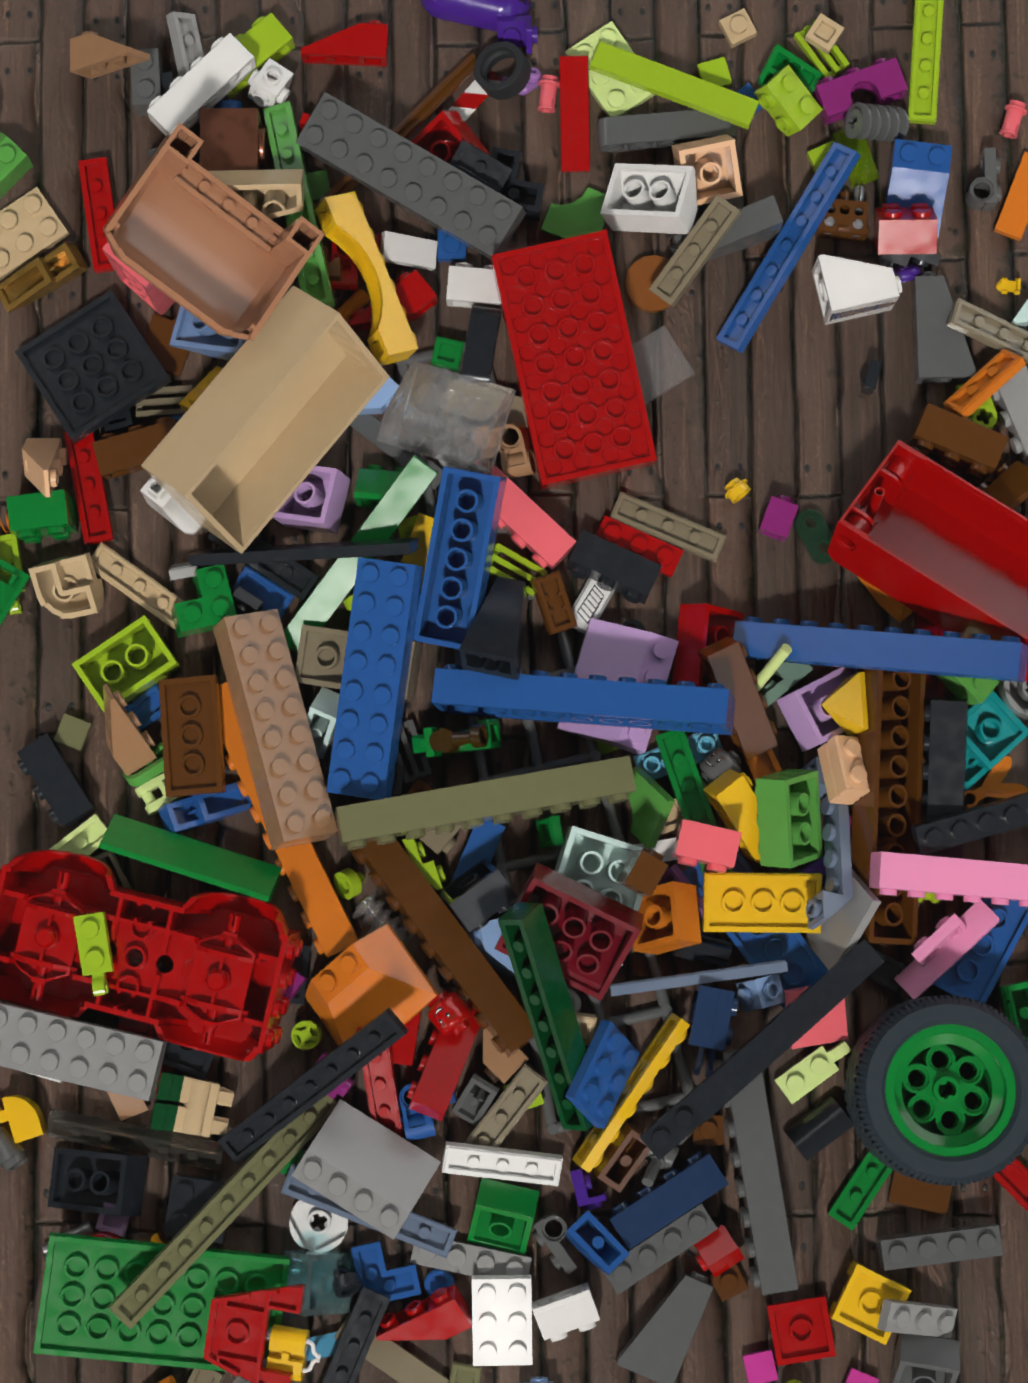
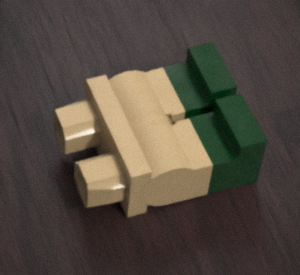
M161 1070L155 1095L156 1099L181 1102L184 1105L154 1100L149 1125L150 1129L210 1137V1134L221 1135L227 1133L229 1118L215 1116L214 1113L216 1104L232 1107L233 1090L220 1086L219 1082Z

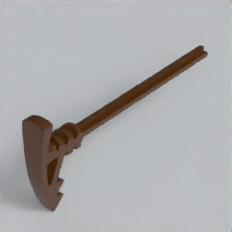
M469 53L391 130L407 138L474 73L476 56L473 53ZM344 175L318 202L313 203L314 209L318 207L325 197L352 192L360 183ZM316 215L317 223H318V225L321 226V224H320V222H319V219H318V217H317V215ZM324 246L323 251L330 281H342L343 264L340 258L336 257L331 262L329 250Z

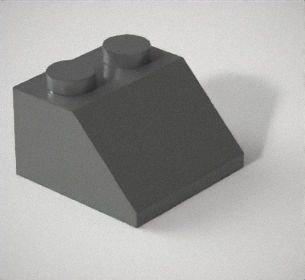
M899 1334L894 1349L890 1383H956L960 1373V1341L943 1337Z

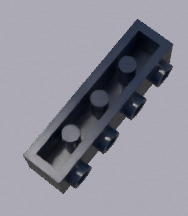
M698 1151L685 1160L686 1166L678 1171L673 1167L660 1176L663 1181L654 1187L644 1186L636 1192L638 1196L636 1199L629 1203L623 1200L611 1208L613 1214L608 1216L609 1220L629 1250L729 1184L708 1152L702 1154Z

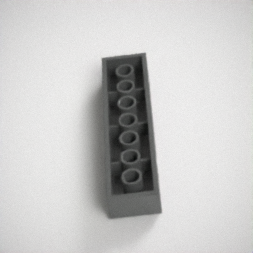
M324 92L296 140V143L305 152L492 260L491 255L502 253L526 214L523 206Z
M737 1049L718 1052L719 1059H715V1069L723 1064ZM761 1073L724 1105V1108L728 1109L729 1115L728 1118H724L727 1136L733 1139L734 1147L729 1148L731 1164L734 1165V1168L737 1167L739 1175L734 1177L736 1194L739 1195V1198L742 1197L743 1206L739 1207L741 1224L748 1230V1236H744L746 1254L753 1260V1266H748L750 1281L754 1288H758L762 1295L798 1290L763 1073Z

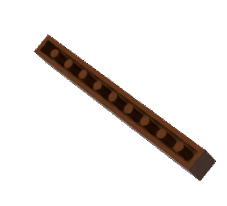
M360 798L359 800H357V801L354 802L353 804L362 803V802H368V801H367L366 798ZM395 840L394 843L377 845V841L366 842L367 846L365 848L351 850L355 860L360 865L364 863L370 870L368 876L377 888L381 886L387 893L385 898L394 911L399 909L404 916L403 923L412 935L416 933L422 940L420 946L424 953L430 959L434 957L439 963L438 970L447 982H453L458 989L455 992L474 1010L476 1014L473 1017L481 1029L487 1028L493 1036L491 1042L500 1054L505 1052L509 1058L532 1041L534 1035L526 1012L399 842Z

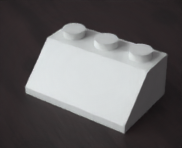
M615 163L600 214L612 231L688 235L692 230L697 213L695 168L693 166Z

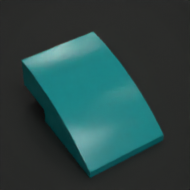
M994 691L989 694L982 704L972 705L968 709L965 791L1028 736V728ZM923 749V754L929 760V751H924Z

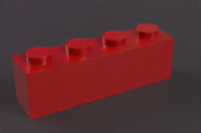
M472 1008V1015L468 1020L470 1026L459 1036H456L454 1033L444 1036L436 1027L434 1028L428 1043L433 1046L430 1056L423 1055L418 1071L423 1072L420 1081L416 1082L413 1080L407 1095L408 1098L412 1099L409 1109L441 1122L443 1121L480 1027L473 1017L476 1013Z

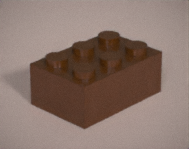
M928 403L919 414L907 445L926 457L931 456L938 459V464L949 469L957 467L964 470L966 476L975 480H981V478L986 479L996 469L1009 437Z

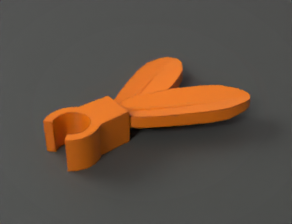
M1005 756L989 771L981 787L965 791V795L970 794L973 798L972 804L965 805V808L976 806L978 801L987 796L1005 799L1028 792V788L1022 784L1001 783L1011 769L1012 759L1010 756Z

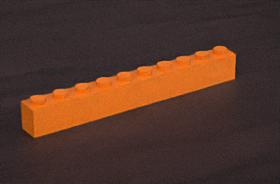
M225 682L219 685L222 739L228 752L224 758L231 772L237 771L241 779L237 782L240 792L244 798L249 796L253 807L249 808L256 824L262 822L266 833L262 834V837L268 849L271 850L228 683ZM313 843L275 850L279 858L275 860V864L282 867L281 876L287 874L292 884L287 887L293 901H300L304 912L300 913L306 928L312 927L317 938L313 939L318 953L320 955L325 953L327 958H331L345 951L351 944L358 941L359 938Z

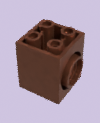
M200 108V138L204 141L200 147V166L207 171L263 170V168H267V131L263 128L258 108Z

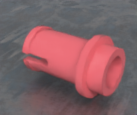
M542 75L541 80L538 81L540 95L537 110L542 113H555L557 89L560 88L558 77Z
M1010 100L1009 104L1005 105L1006 114L999 131L1000 135L1009 139L1017 138L1022 117L1027 114L1025 103L1018 100Z

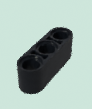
M472 305L459 386L481 390L489 389L501 309Z

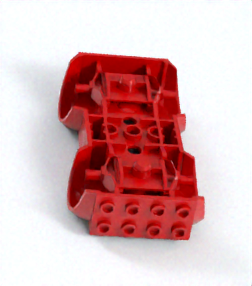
M32 851L17 856L8 864H3L2 868H0V999L77 1019L88 1008L150 1023L155 1026L157 1035L161 1040L243 1062H250L258 1054H262L274 1048L275 1044H279L283 1032V1027H280L279 1024L281 1016L286 1015L289 1007L290 998H287L286 994L288 986H292L295 981L296 969L293 968L295 957H299L301 954L303 940L300 939L301 931L288 928L283 913L274 904L232 892L201 893L191 897L184 903L117 886L113 872L106 863L94 857L70 851ZM105 911L109 940L116 945L117 952L113 957L114 971L106 972L109 993L94 996L92 975H82L73 917ZM132 949L140 950L143 955V961L139 966L133 965L129 960V953ZM163 955L171 957L174 963L173 969L168 973L161 972L157 967V961Z

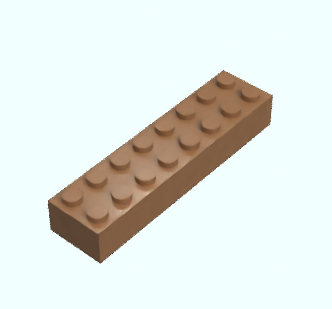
M278 609L223 617L215 625L213 631L272 850L326 840L335 834L338 829L328 792H326L327 788Z

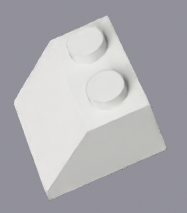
M588 1282L532 1302V1311L544 1340L550 1338L551 1342L568 1337L567 1332L577 1328L579 1332L590 1330L596 1327L595 1322L600 1320Z

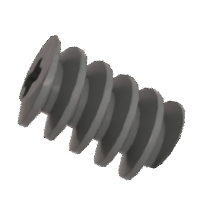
M857 102L851 105L844 119V132L850 139L857 138L870 141L875 139L881 142H893L895 139L903 140L909 129L908 115L902 107Z

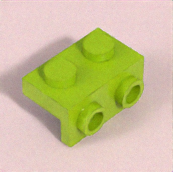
M789 65L783 67L765 85L754 91L761 107L768 111L775 120L777 128L788 137L801 131L823 110Z

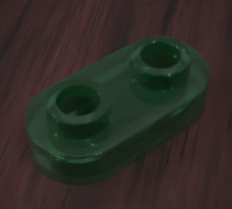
M815 510L801 512L795 520V531L813 562L819 565L831 563L833 559L829 554H823L819 550L821 544L829 547L833 536L824 518ZM812 519L815 522V527L808 528L805 525V521Z

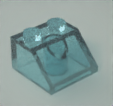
M285 1251V1256L290 1257L287 1286L296 1284L306 1285L302 1312L297 1315L314 1316L350 1313L351 1296L346 1298L335 1296L331 1284L335 1280L333 1271L336 1267H345L351 1272L353 1271V1256L351 1252Z

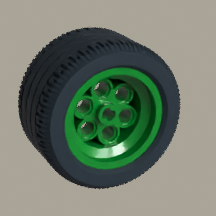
M954 995L927 996L910 999L892 1006L872 1020L871 1024H868L863 1030L864 1033L860 1034L856 1040L857 1044L853 1046L852 1055L848 1058V1068L845 1070L846 1081H844V1090H846V1093H844L845 1102H847V1113L850 1115L853 1127H855L854 1131L858 1138H861L863 1145L881 1163L887 1165L888 1168L895 1172H899V1174L922 1182L942 1186H959V1184L976 1183L984 1180V1178L987 1179L995 1175V1172L999 1173L1006 1168V1165H1010L1016 1159V1156L1018 1157L1022 1153L1023 1147H1026L1028 1144V1040H1025L1024 1034L1020 1029L1017 1030V1026L1011 1020H1008V1017L990 1005L986 1006L985 1003L971 998ZM936 1051H940L945 1058L944 1064L939 1068H936L931 1062V1057ZM965 1062L971 1065L973 1071L968 1079L962 1078L959 1072L960 1066ZM912 1070L919 1071L922 1077L920 1084L916 1087L910 1085L908 1081V1075ZM948 1082L952 1088L951 1094H945L941 1097L938 1091L939 1085H945ZM970 1092L977 1096V1104L973 1109L967 1108L964 1102L965 1096ZM918 1100L924 1101L927 1108L925 1114L921 1117H917L913 1112V1105ZM947 1111L954 1115V1123L949 1128H945L941 1122L942 1115Z

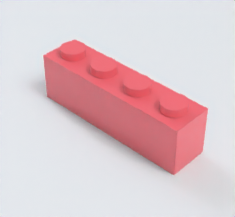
M493 463L482 472L507 477ZM507 477L498 528L502 530L506 527L513 534L510 538L521 549H524L526 546L534 554L531 558L541 568L544 569L547 566L552 571L575 547L576 541Z

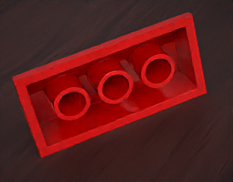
M707 603L680 604L676 640L679 643L675 653L672 685H677L678 681H690L696 683L695 687H707L709 681L697 651L727 636L733 639L735 621H743L744 613Z

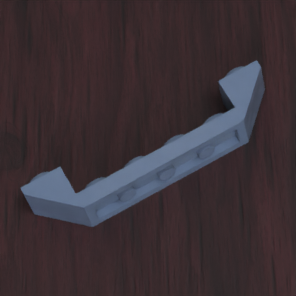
M815 757L801 768L802 770H818L819 799H822V838L825 849L823 863L826 869L825 891L822 890L807 901L806 916L808 917V929L812 930L830 919L853 898L848 805L833 804L828 801L819 757Z

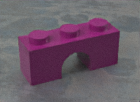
M881 58L874 61L870 67L864 69L855 67L846 71L844 76L835 79L834 76H829L820 80L815 87L813 97L823 109L820 115L824 125L845 119L848 109L853 104L851 94L856 91L863 90L869 92L874 97L876 104L885 105L904 98L908 87L897 58L890 60Z

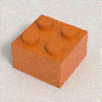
M671 881L657 885L651 897L643 896L639 912L644 914L642 930L633 944L634 952L658 955L702 943L696 885Z

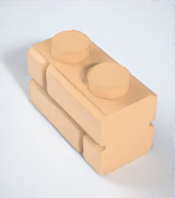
M836 735L817 749L830 803L854 804L860 797L870 792L861 746L857 737Z

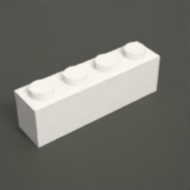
M231 33L225 38H218L211 46V51L207 55L198 57L192 63L190 71L183 77L178 76L170 84V89L163 96L159 95L151 101L147 110L150 121L166 136L179 123L190 130L200 120V108H213L256 67L254 56Z
M461 262L456 263L455 266H449L446 295L447 306L472 308V305L501 309L492 265H485L484 268H473L472 264Z

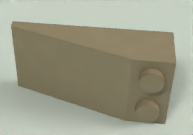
M302 624L295 669L298 683L335 689L341 688L348 631ZM413 641L406 700H414L422 648L421 642Z

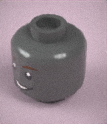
M716 748L701 760L699 775L708 786L728 769L741 774L739 764L742 761L732 749L726 752L722 748Z

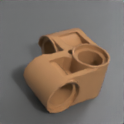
M512 421L469 430L475 458L500 453L503 473L509 479L536 473V463L531 450L528 431L522 423ZM509 428L517 431L519 435L517 443H512L507 439L506 432Z

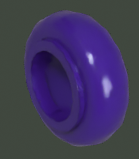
M917 264L893 268L894 275L899 276L901 283L914 280L915 276H919L921 273V269Z

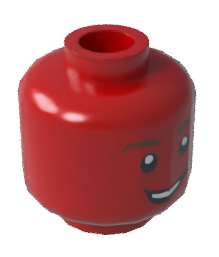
M444 991L428 1004L430 1008L428 1018L442 1035L447 1036L454 1033L456 1036H459L469 1028L468 1020L472 1015V1010L458 993Z

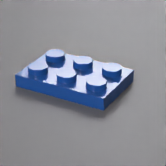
M601 1020L565 1095L595 1128L605 1129L640 1054L611 1021Z

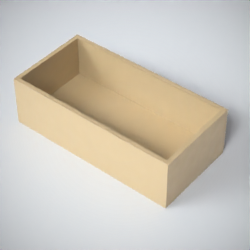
M293 285L276 306L253 341L247 340L141 466L199 525L242 554L390 376L338 311Z

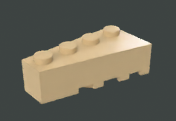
M303 169L208 171L270 219L303 211L305 200Z

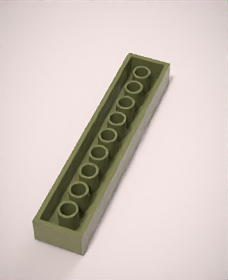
M629 755L336 807L334 813L340 846H347L348 851L365 848L367 846L366 842L377 841V845L394 843L398 836L406 835V840L423 838L426 835L425 832L435 830V835L453 832L455 826L464 825V830L482 827L484 821L493 820V825L511 822L514 819L513 816L521 815L522 820L539 817V815L543 814L542 811L550 810L551 815L568 812V810L572 809L571 806L579 805V809H587L601 804V800H607L608 804L625 802V800L630 799L629 795L636 791V785Z

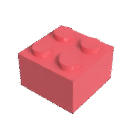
M682 819L679 822L672 856L677 857V863L695 867L697 862L707 864L706 870L726 873V869H732L735 866L742 832Z

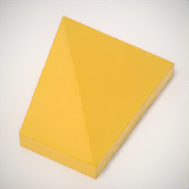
M858 672L845 678L821 704L848 736H854L869 729L865 672Z

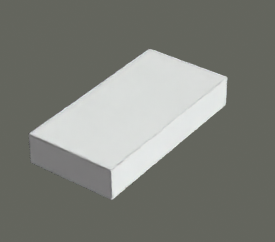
M384 231L381 233L380 253L384 256L385 262L432 271L436 269L438 241Z

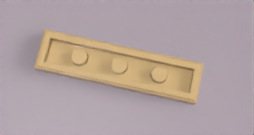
M101 542L91 556L95 573L176 631L171 609L174 604L185 601Z

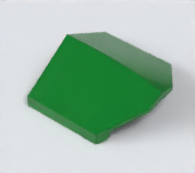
M775 44L758 76L760 87L765 85L783 67L789 65L812 95L823 73L785 48Z

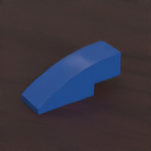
M236 782L226 785L225 793L194 795L165 804L158 811L164 829L178 834L247 811L253 807L249 796L243 797Z

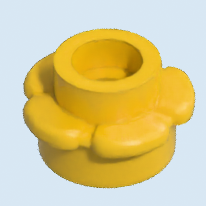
M736 477L730 481L724 488L727 491L725 498H729L733 504L744 498L751 490L747 485L748 480H740Z

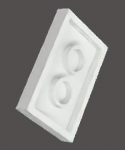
M472 1275L473 1366L533 1365L531 1275Z

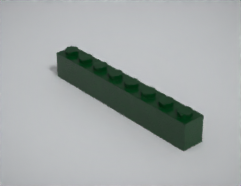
M517 902L498 919L536 1045L562 1128L565 1130L588 1131L593 1126L592 1123L565 1097L587 1050L542 903Z

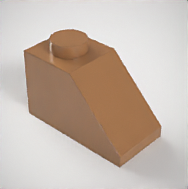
M486 1028L483 1030V1063L487 1067L483 1071L494 1083L500 1080L504 1084L529 1057L521 1049L509 1058L505 1052L500 1054L491 1042L493 1036Z

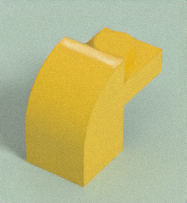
M21 1095L1 1098L5 1110H2L0 1105V1124L9 1122L15 1144L49 1132L41 1108L32 1099Z

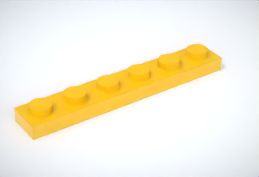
M674 1013L670 1014L631 1071L605 1129L593 1127L572 1158L579 1167L590 1173L593 1168H596L601 1163L604 1151L608 1145L618 1138L621 1131L620 1128L625 1120L635 1113L637 1103L642 1095L652 1088L654 1078L659 1070L666 1067L671 1058L670 1054L676 1045L682 1043L686 1038L687 1029L690 1026L689 1023Z

